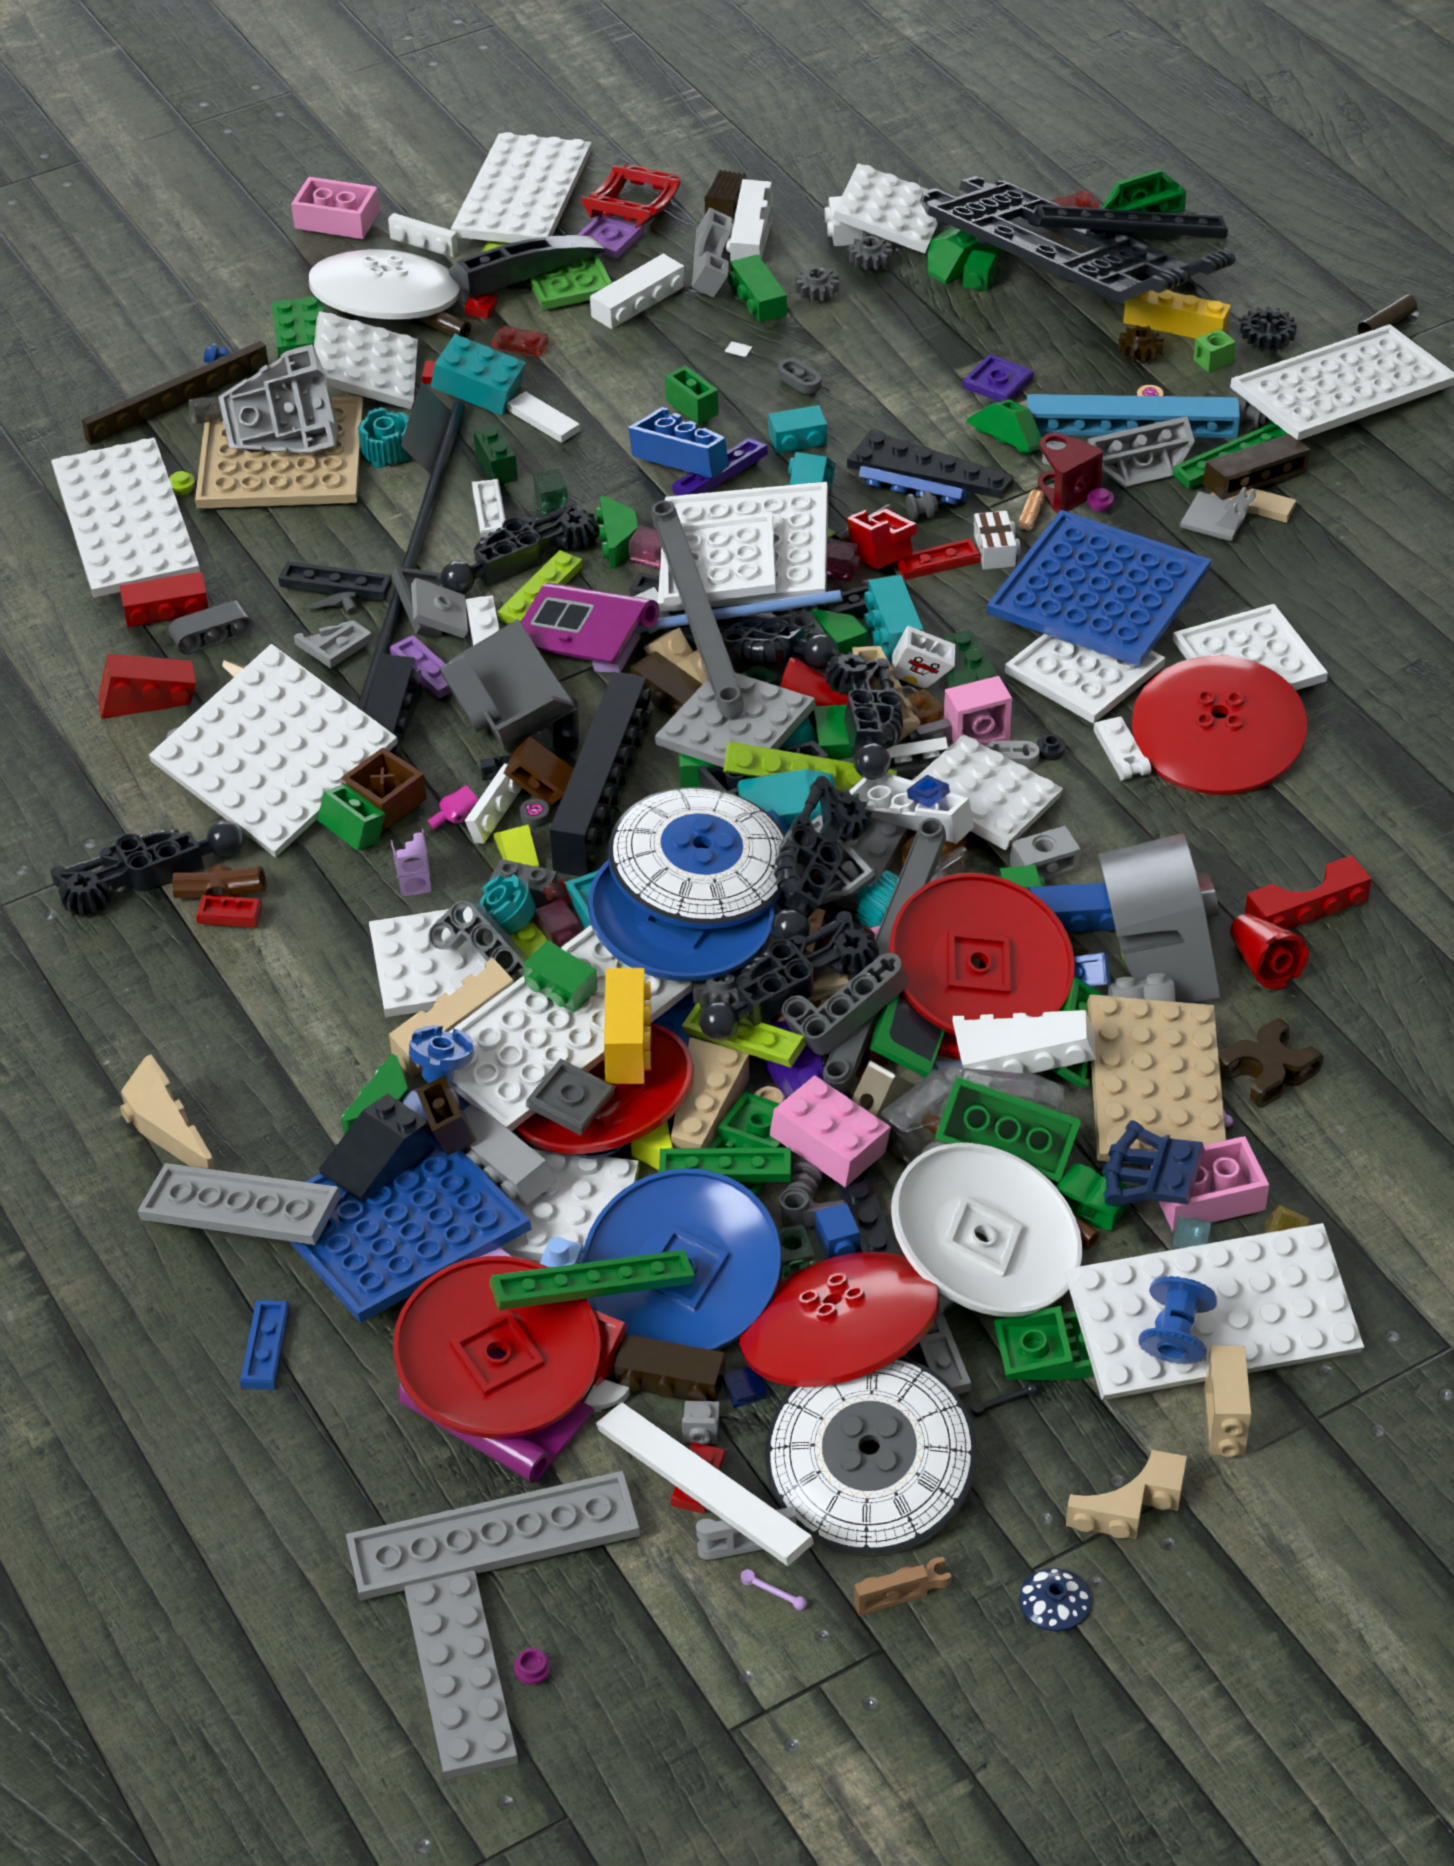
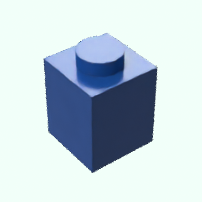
M847 1203L815 1211V1232L827 1259L845 1254L860 1253V1231Z

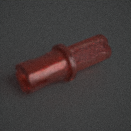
M569 880L549 883L548 887H544L543 893L546 894V899L548 901H558L562 904L572 902L565 884Z

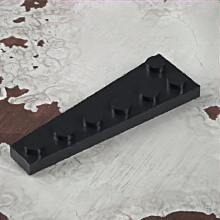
M872 430L847 458V468L860 470L861 466H866L926 481L941 482L944 485L964 489L969 493L1002 499L1013 485L1014 479L1013 475Z

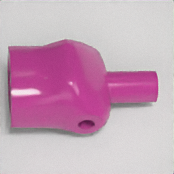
M465 785L453 794L445 796L439 803L441 811L427 820L433 830L448 820L454 824L464 823L479 799Z

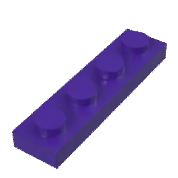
M747 438L727 451L729 467L720 472L718 476L705 478L703 475L690 473L672 484L673 494L677 496L702 494L718 487L720 483L737 475L743 469L757 463L758 460L768 455L767 445Z

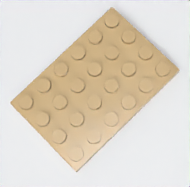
M1090 995L1087 1001L1088 1017L1095 1031L1096 1060H1091L1097 1160H1110L1108 1155L1110 1146L1116 1144L1126 1132L1125 1126L1130 1120L1138 1122L1144 1129L1160 1137L1170 1135V1138L1199 1141L1203 1142V1145L1225 1141L1214 1005ZM1138 1139L1129 1147L1130 1149L1157 1152V1149Z

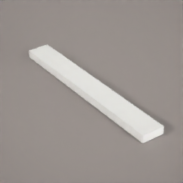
M624 1403L618 1404L596 1423L598 1430L785 1565L789 1566L814 1544L809 1533Z

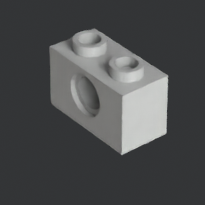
M1066 826L1012 841L1010 846V865L1016 867L1036 864L1038 875L1043 876L1044 880H1049L1079 871L1081 849Z

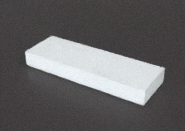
M526 391L507 403V411L561 443L580 432V424Z
M498 479L472 482L481 538L488 536L489 532L496 531L502 527V523L506 520Z

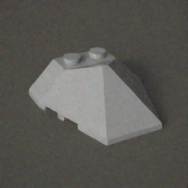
M312 344L286 351L280 355L281 358L269 366L265 365L259 369L260 372L248 380L244 379L218 397L229 447L232 449L314 453L336 447L338 425L324 369Z

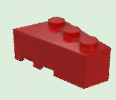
M107 654L98 694L101 719L190 705L196 685L192 661Z

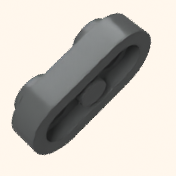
M794 358L784 359L779 362L778 377L785 383L806 395L814 394L821 389V374Z

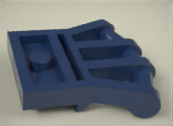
M1130 1120L1125 1126L1126 1132L1116 1144L1110 1146L1108 1152L1110 1160L1109 1163L1104 1165L1102 1171L1107 1188L1104 1192L1105 1203L1110 1206H1118L1142 1200H1155L1189 1204L1205 1151L1203 1142L1170 1138V1135L1160 1137L1144 1129L1138 1122ZM1138 1139L1157 1149V1152L1130 1149L1129 1147ZM1123 1162L1152 1165V1169L1148 1171L1123 1168L1121 1166ZM1119 1181L1147 1185L1122 1190L1120 1189Z

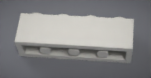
M665 254L656 257L591 295V317L610 329L617 327L685 287L684 265Z

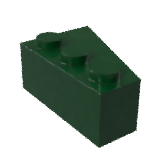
M970 629L944 636L945 641L955 644V666L944 675L946 689L999 676Z

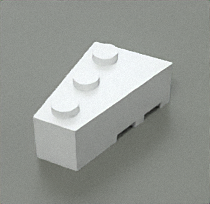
M742 179L735 220L731 226V238L727 239L726 252L730 253V261L756 254L762 259L772 225L771 182Z

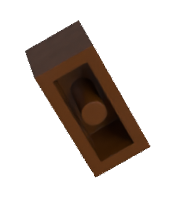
M529 736L514 750L503 774L537 799L545 801L551 807L564 795L574 768Z

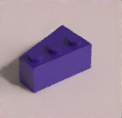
M786 1021L764 1023L792 1032ZM807 1046L804 1047L791 1068L760 1058L764 1064V1070L768 1076L773 1078L777 1088L784 1093L785 1099L814 1075L825 1082L821 1056L812 1052Z

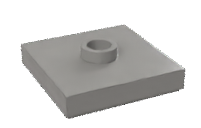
M415 578L411 584L413 621L464 638L468 632L465 595Z

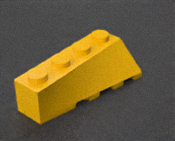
M1170 290L1161 293L1151 291L1125 302L1123 323L1139 325L1140 327L1150 326L1154 330L1195 339L1219 329L1227 334L1231 305L1221 303L1220 301L1197 298L1193 295L1174 293Z

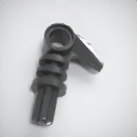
M803 1158L801 1163H797L792 1167L791 1182H789V1186L779 1197L782 1225L791 1232H800L809 1226H814L815 1211L844 1204V1200L825 1203L814 1202L815 1194L823 1179V1174L819 1168Z

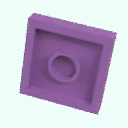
M599 214L577 236H593L604 247V252L600 254L617 260L643 235L642 226L636 229V224L613 216Z

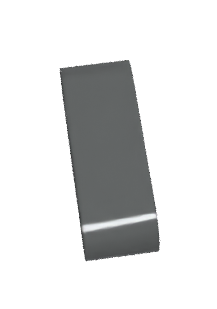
M231 601L174 620L169 626V633L181 653L191 654L248 635L254 628V622L243 603Z

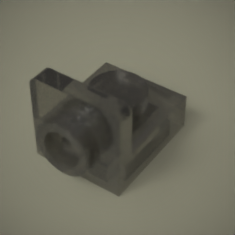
M898 1117L886 1123L891 1126L886 1151L892 1148L894 1154L909 1165L916 1157L921 1155L922 1140Z

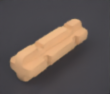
M1034 489L1030 492L1022 511L1023 514L1019 518V528L1021 530L1030 531L1033 528L1041 509L1040 506L1044 501L1043 491Z

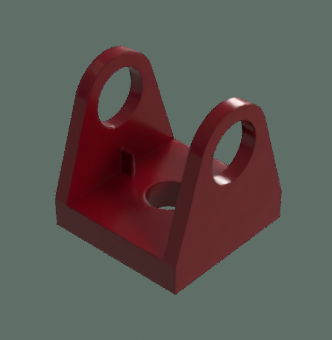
M1049 433L1040 439V450L1054 471L1042 473L1038 477L1037 486L1039 490L1043 491L1044 498L1054 512L1058 514L1060 510L1066 512L1087 501V494L1091 490L1101 488L1102 450L1062 433ZM1058 440L1065 443L1066 446L1062 449H1051L1046 446V443ZM1055 478L1054 488L1046 486L1043 482L1047 479Z

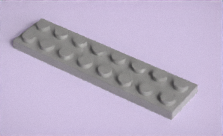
M619 1471L346 1534L358 1595L361 1601L404 1591V1586L473 1570H475V1574L637 1537L640 1536V1530L624 1473Z

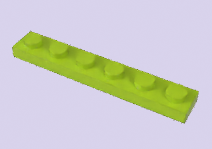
M731 741L726 745L723 772L756 778L802 769L822 771L833 774L835 789L844 791L846 789L850 791L863 779L854 768V763ZM889 769L887 773L896 776L897 771Z

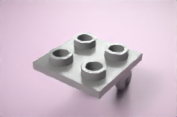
M1243 487L1240 493L1232 500H1221L1218 496L1198 492L1182 519L1180 527L1232 541L1250 509L1249 503H1252L1256 498V492L1252 489L1248 496L1246 495V487Z

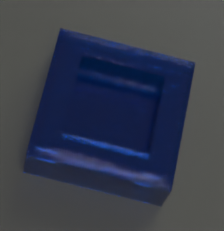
M929 775L924 776L906 790L908 799L928 808L950 793L948 783Z
M750 1367L722 1374V1382L734 1408L766 1398V1389L760 1376Z

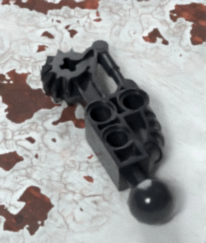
M572 500L564 502L563 507L551 511L538 519L534 517H525L523 519L509 518L502 523V527L496 531L489 532L488 536L482 537L474 548L475 563L469 565L460 560L451 561L443 568L440 581L444 588L466 594L472 589L475 579L479 577L488 585H491L539 565L542 562V554L547 549L556 545H563L566 551L575 549L577 552L581 548L587 550L588 546L595 545V541L598 538L599 528L597 520H595L594 514L586 513V510L577 511V503ZM555 522L550 526L537 530V527Z
M721 606V607H711V608H712V610H714V609H720V608H725V607ZM757 616L744 617L736 623L731 622V619L716 621L732 666L748 663L752 666H776L779 663H788L790 657L799 659L801 656H804L806 662L815 669H826L831 657H836L839 653V647L834 638L828 634L820 633L809 637L807 640L804 636V627ZM689 625L668 629V632L680 628L688 644L696 646Z
M848 652L847 655L838 653L836 657H831L825 676L826 684L830 686V690L839 691L840 695H848L844 713V724L851 752L854 755V768L862 778L869 780L880 779L887 774L891 767V756L886 749L891 748L899 740L902 733L903 715L901 707L903 699L896 689L891 688L890 662L887 659L879 658L866 662L861 658V654L852 655ZM876 677L879 678L883 690L870 689V685Z
M818 776L811 784V791L805 801L802 813L792 822L779 846L774 876L777 879V888L785 893L783 895L786 898L784 905L789 908L778 912L772 920L771 932L775 940H787L795 935H802L804 937L809 935L810 923L808 918L820 906L842 861L843 854L837 845L838 840H842L843 843L848 842L850 839L855 841L868 830L871 824L869 819L873 812L865 809L868 801L861 802L859 800V793L852 796L848 789L845 791L836 790L825 776ZM820 800L823 826L818 833L814 830L809 817Z
M228 820L216 822L208 830L206 838L198 841L195 840L190 831L179 833L176 829H171L170 832H167L166 829H162L161 832L157 833L150 831L145 836L129 833L120 836L114 845L103 848L100 851L99 857L86 862L82 861L66 868L56 866L51 869L50 873L53 884L59 887L58 892L65 910L70 911L72 916L80 913L84 918L88 913L96 915L98 909H106V904L111 901L114 889L122 886H132L138 891L150 890L172 881L173 873H190L204 869L202 856L210 853L222 858L234 856L242 848L244 836L241 828ZM101 865L105 867L104 869H101L99 871H87Z
M842 911L837 914L836 920L824 925L806 937L795 935L787 940H774L769 944L768 950L760 955V958L752 959L751 965H746L741 970V974L736 980L737 1002L730 1005L727 1002L717 1001L708 1004L702 1009L699 1017V1026L703 1035L714 1041L728 1040L736 1033L739 1021L746 1017L755 1027L780 1014L784 1002L790 997L803 996L806 999L810 998L814 992V983L821 976L831 971L839 973L841 978L847 974L854 978L879 956V946L875 942L873 933L866 934L863 927L854 929L852 915L849 912ZM834 935L826 947L806 955L807 946Z

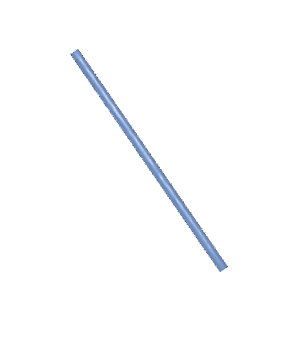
M841 590L714 609L712 611L717 621L843 601ZM685 614L658 618L657 623L651 628L636 626L633 633L689 625Z

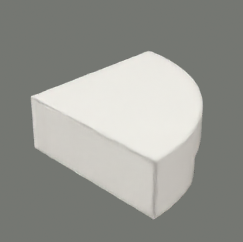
M604 1380L598 1386L593 1385L585 1403L592 1406L594 1412H602V1409L618 1405L621 1402L624 1403L630 1395L629 1387Z

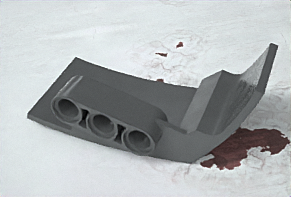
M519 619L448 660L449 663L439 667L444 680L476 733L489 727L503 751L577 711L566 690L562 688Z
M1184 833L1098 854L1116 934L1124 961L1135 981L1147 979L1149 974L1162 973L1166 977H1170L1174 982L1176 1002L1191 1003L1220 998L1206 919L1219 916L1217 897L1208 871L1195 872Z

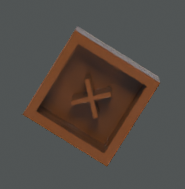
M383 747L340 778L341 785L347 784L386 814L382 828L384 830L427 799L424 773Z

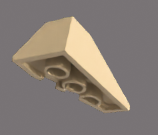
M151 1054L146 1056L121 1090L124 1104L120 1106L124 1119L127 1123L133 1122L141 1134L190 1167L215 1170L213 1157L194 1125L190 1126L180 1099L174 1101L172 1093L168 1088L170 1082Z

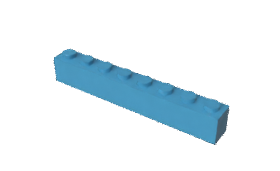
M1027 394L1026 407L1030 409L1041 435L1062 433L1065 435L1102 436L1187 416L1194 437H1238L1240 419L1238 397Z

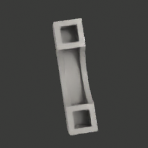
M709 208L696 229L692 288L701 294H707L714 298L728 276L729 261L721 258V255L731 232L732 218Z

